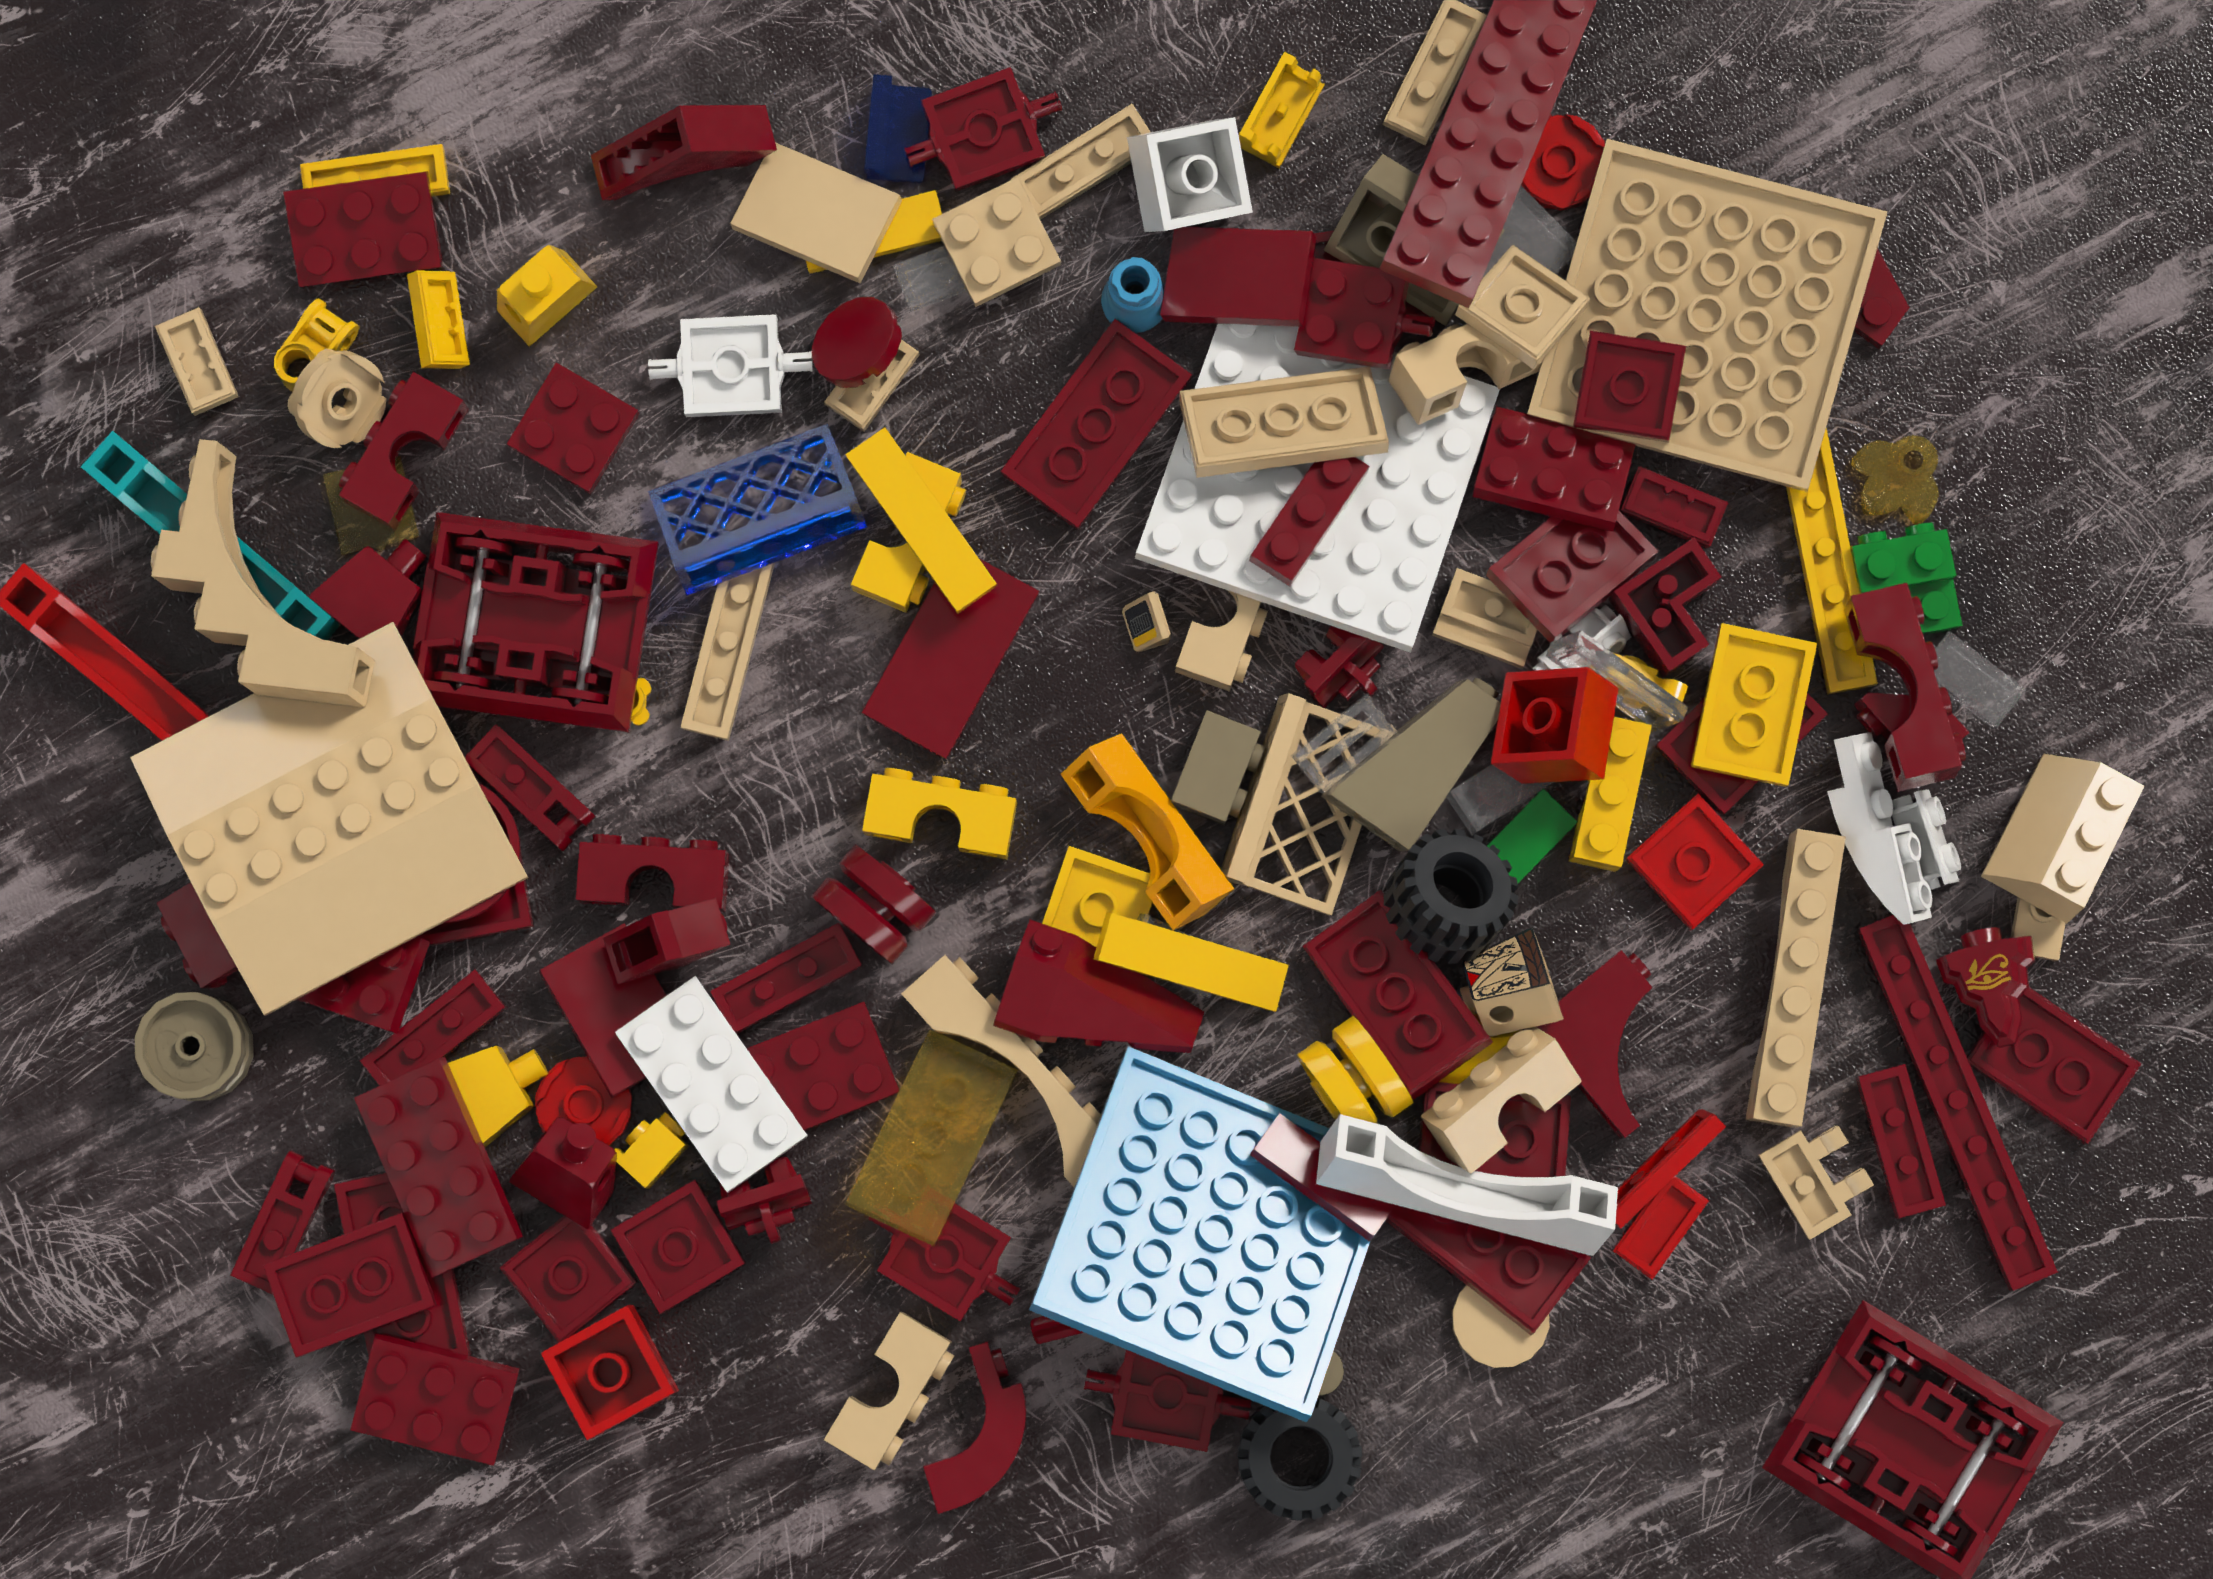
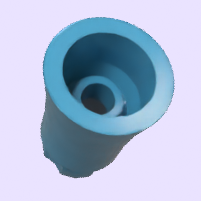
M1132 257L1122 261L1112 270L1109 280L1103 288L1101 297L1103 312L1110 323L1116 319L1134 333H1140L1150 330L1162 320L1160 314L1165 285L1161 281L1157 269L1143 258ZM1131 285H1138L1144 292L1131 294L1126 290Z

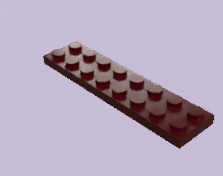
M1493 0L1379 270L1466 308L1470 307L1597 0Z

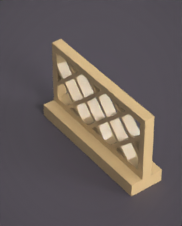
M1287 693L1278 698L1263 742V746L1266 747L1256 773L1252 775L1247 790L1248 793L1238 816L1221 871L1231 883L1241 884L1330 916L1333 913L1362 825L1351 818L1348 827L1344 820L1347 814L1327 801L1333 816L1310 826L1299 801L1320 790L1324 793L1331 784L1347 772L1345 771L1326 781L1314 755L1337 744L1350 770L1355 763L1344 740L1361 733L1378 739L1376 748L1393 733L1306 702L1307 699ZM1308 715L1325 720L1334 739L1311 750L1303 734ZM1337 725L1352 731L1341 735ZM1300 744L1304 754L1294 758ZM1307 759L1319 785L1295 795L1287 777L1291 766ZM1284 789L1288 800L1279 804ZM1292 805L1303 831L1280 841L1272 822L1277 811ZM1337 821L1345 839L1341 850L1325 857L1313 832ZM1269 835L1273 845L1264 849ZM1307 836L1318 861L1295 872L1283 847ZM1277 851L1288 876L1272 884L1254 878L1260 858ZM1337 859L1334 871L1332 872L1328 863ZM1321 867L1329 882L1324 901L1306 896L1298 877ZM1291 881L1296 892L1280 886Z

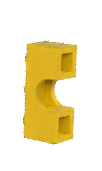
M907 452L906 457L945 512L956 517L967 491L960 487L962 483L961 474ZM869 540L851 586L854 592L907 613L911 602L919 605L927 588L929 578L923 576L925 567L908 543L899 547H886Z
M1614 717L1605 777L1603 780H1588L1584 803L1577 818L1578 822L1576 823L1568 862L1613 872L1622 867L1652 725Z
M885 768L884 775L872 773L862 828L864 835L912 843L915 826L919 818L928 811L943 809L954 814L961 824L958 845L960 852L1007 860L1017 806L1016 798L1007 797L1009 789L988 784H980L979 792L960 789V780L941 776H932L931 783L913 781V772L895 768Z

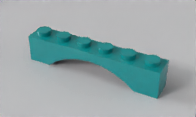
M112 431L84 462L81 468L159 534H161V530L179 532V510L181 504L186 501L187 493ZM237 537L243 560L261 594L277 613L292 626L320 639L328 640L341 624Z

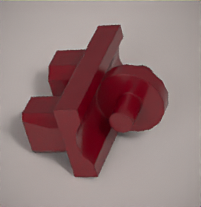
M1331 626L1326 636L1338 649L1327 660L1311 649L1306 651L1295 662L1294 666L1305 681L1304 684L1313 700L1325 708L1338 694L1348 701L1359 689L1369 697L1378 690L1370 678L1381 667L1374 657L1384 646L1375 640Z
M788 1157L776 1159L764 1167L769 1183L767 1185L751 1189L747 1179L727 1193L720 1183L722 1199L716 1202L719 1213L724 1218L728 1230L745 1225L748 1236L766 1231L771 1244L781 1241L778 1227L795 1222L792 1210L812 1204L809 1191L801 1174L797 1175Z

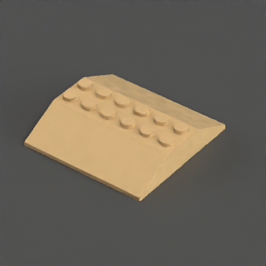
M394 622L349 644L358 647L375 660L366 707L260 696L254 693L130 757L172 847L212 924L264 1016L528 878Z

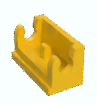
M1286 52L1281 56L1239 133L1241 149L1279 169L1325 84L1321 83V74L1316 69H1312L1310 72L1302 69L1297 65L1296 57Z

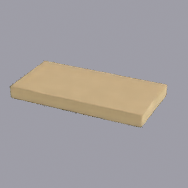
M1369 366L1180 391L1179 402L1196 478L1388 453L1389 440Z

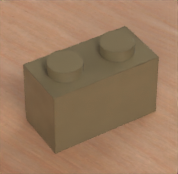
M1206 710L1171 799L1173 805L1224 826L1228 815L1238 818L1248 791L1240 788L1246 770L1256 773L1266 747L1257 743L1261 731Z

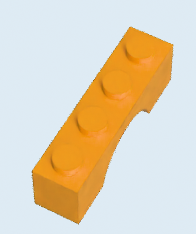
M1122 733L1088 747L1060 774L1088 813L1100 814L1115 820L1125 827L1139 842L1150 867V880L1145 892L1172 930L1206 915L1234 890V887Z

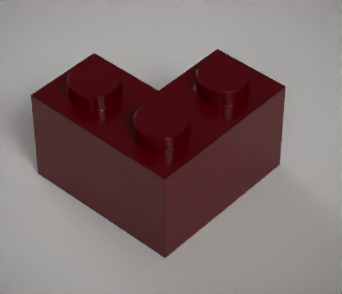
M1695 537L1616 589L1608 599L1617 613L1624 618L1626 626L1662 678L1703 652L1709 645L1684 606L1715 586L1722 577Z

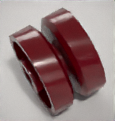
M855 844L839 863L842 872L858 886L856 891L853 893L837 879L826 878L811 897L871 949L893 965L907 949L908 944L905 936L889 923L891 919L895 917L910 930L921 932L934 917L936 911L914 892L916 888L884 861L879 863Z

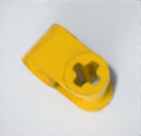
M322 299L314 300L304 311L295 329L274 357V367L283 384L293 392L298 377L287 375L289 365L294 360L305 358L311 362L324 349L347 351L359 332V325L353 321L347 323L326 309V302Z

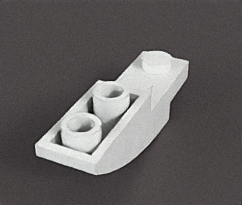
M1872 732L1835 739L1834 743L1844 788L1827 792L1841 836L1846 837L1845 845L1856 867L1883 905L1903 925L1932 918L1930 911L1932 894L1929 885L1923 880L1919 863L1921 845L1916 834L1912 832L1911 823L1897 826L1892 825L1893 803L1890 794L1884 789L1880 772L1882 754L1877 743L1873 741Z

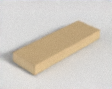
M1457 0L1443 1L1384 119V126L1426 146L1470 57L1487 17L1486 14Z
M1130 104L1011 178V180L1019 177L1041 220L1131 164L1127 137L1151 132L1134 105Z

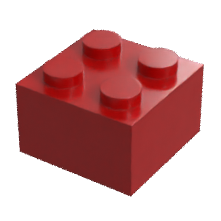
M1589 667L1507 672L1505 674L1491 764L1521 784L1603 780L1606 771L1618 687Z
M627 1305L541 1352L586 1440L597 1437L679 1392L674 1379L634 1305Z

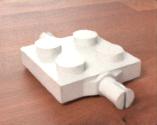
M777 315L680 319L681 345L677 353V359L648 360L650 380L678 378L683 389L684 414L686 417L782 413L781 385L785 376L784 372H813L812 351L802 353L783 352L778 341Z

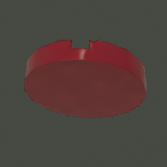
M857 297L838 306L825 318L815 335L812 345V359L818 372L828 382L840 388H856L866 383L863 380L872 374L878 377L887 369L896 356L902 339L901 327L897 324L898 317L886 303L874 297Z

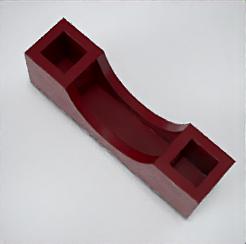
M1908 583L1850 596L1844 613L1857 655L1878 659L1892 667L1903 679L1910 697V712L1907 721L1891 733L1884 746L1898 792L1955 778L1962 767V761L1966 759L1965 747L1961 735L1958 732L1953 733L1948 716L1952 714L1951 701L1945 687L1939 688L1934 673V670L1938 669L1937 654L1931 641L1925 642L1920 626L1924 624V612L1918 596L1911 597Z

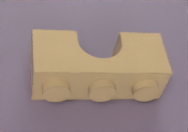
M1455 324L1444 329L1434 339L1422 344L1413 342L1403 347L1395 356L1388 381L1419 425L1459 407L1467 385V380L1459 368L1475 367L1481 369L1491 377L1497 388L1501 389L1539 372L1543 359L1532 369L1469 324L1463 326Z
M1228 591L1236 602L1237 612L1230 622L1220 627H1208L1192 621L1175 672L1230 692L1233 680L1241 683L1244 681L1252 656L1243 652L1250 635L1259 638L1268 610L1260 608V601Z
M1531 1027L1514 1034L1505 1047L1489 1060L1478 1064L1471 1071L1470 1076L1458 1086L1439 1096L1433 1106L1421 1115V1118L1447 1158L1472 1174L1508 1144L1498 1125L1500 1110L1508 1099L1520 1094L1523 1099L1546 1112L1582 1081L1556 1039L1537 1027Z
M900 1312L875 1353L876 1356L888 1362L898 1375L899 1389L895 1398L885 1406L873 1407L864 1404L853 1396L849 1397L824 1441L873 1470L877 1469L881 1461L889 1466L904 1442L903 1439L896 1435L905 1420L908 1419L915 1423L929 1400V1397L922 1394L931 1376L940 1381L955 1355L947 1351L952 1341L904 1312Z

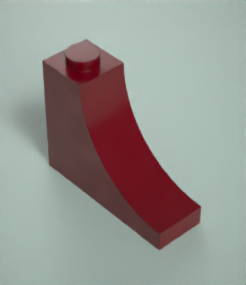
M679 105L593 153L591 159L602 200H618L632 192L673 178L715 169L749 166L777 151L766 105Z
M1622 950L1613 955L1558 1001L1563 1020L1535 1026L1556 1039L1582 1081L1577 1085L1578 1089L1620 1139L1626 1138L1640 1126L1626 1103L1619 1081L1618 1051L1620 1039L1626 1022L1635 1006L1653 988L1646 980L1651 976L1646 965L1636 954L1632 953L1627 957Z

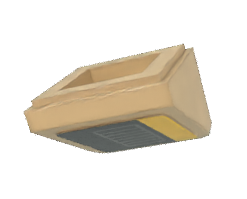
M1155 591L1147 593L1125 605L1122 613L1136 652H1142L1169 643L1171 633L1158 593L1155 594Z

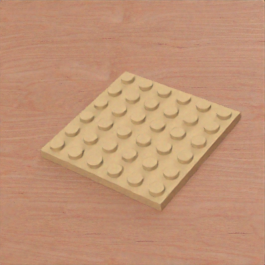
M1607 139L1566 278V282L1591 299L1584 312L1544 357L1527 414L1574 427L1573 423L1590 330L1686 346L1669 443L1587 429L1581 430L1808 492L1887 217V211Z

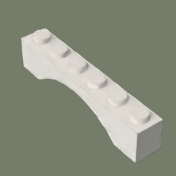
M1342 1114L1338 1116L1320 1142L1316 1184L1591 1256H1594L1615 1230L1618 1187L1573 1175L1558 1177H1512L1478 1171L1470 1174L1461 1167L1440 1161L1418 1151L1400 1139L1387 1126Z

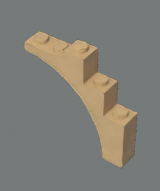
M199 439L197 453L192 457L189 464L190 485L187 498L181 504L179 510L180 530L179 532L161 530L159 543L154 547L151 555V576L170 590L202 594L194 607V620L196 623L194 629L215 643L246 646L238 658V682L256 695L366 707L375 660L358 647L323 640L292 626L277 613L261 594L243 560L234 527L232 488L236 456L218 441Z

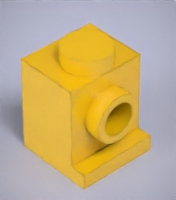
M664 1112L659 1119L656 1118L651 1124L643 1120L626 1138L625 1142L630 1145L627 1151L624 1152L619 1148L614 1149L617 1153L616 1162L644 1188L650 1189L689 1147L681 1138L685 1132L679 1123L667 1112Z

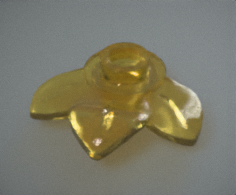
M1909 435L1899 439L1896 443L1876 440L1864 445L1851 460V465L1862 474L1869 476L1861 494L1862 510L1865 515H1884L1901 507L1908 519L1915 525L1923 523L1930 516L1937 503L1939 491L1932 476L1937 467L1938 455L1934 445L1928 439L1919 435ZM1909 451H1918L1922 454L1923 462L1918 468L1912 469L1905 465L1904 457Z

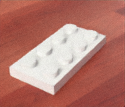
M696 976L615 1032L727 1193L808 1137Z

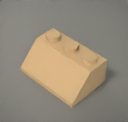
M2043 754L1981 877L2067 924L2085 908L2144 785L2101 762Z

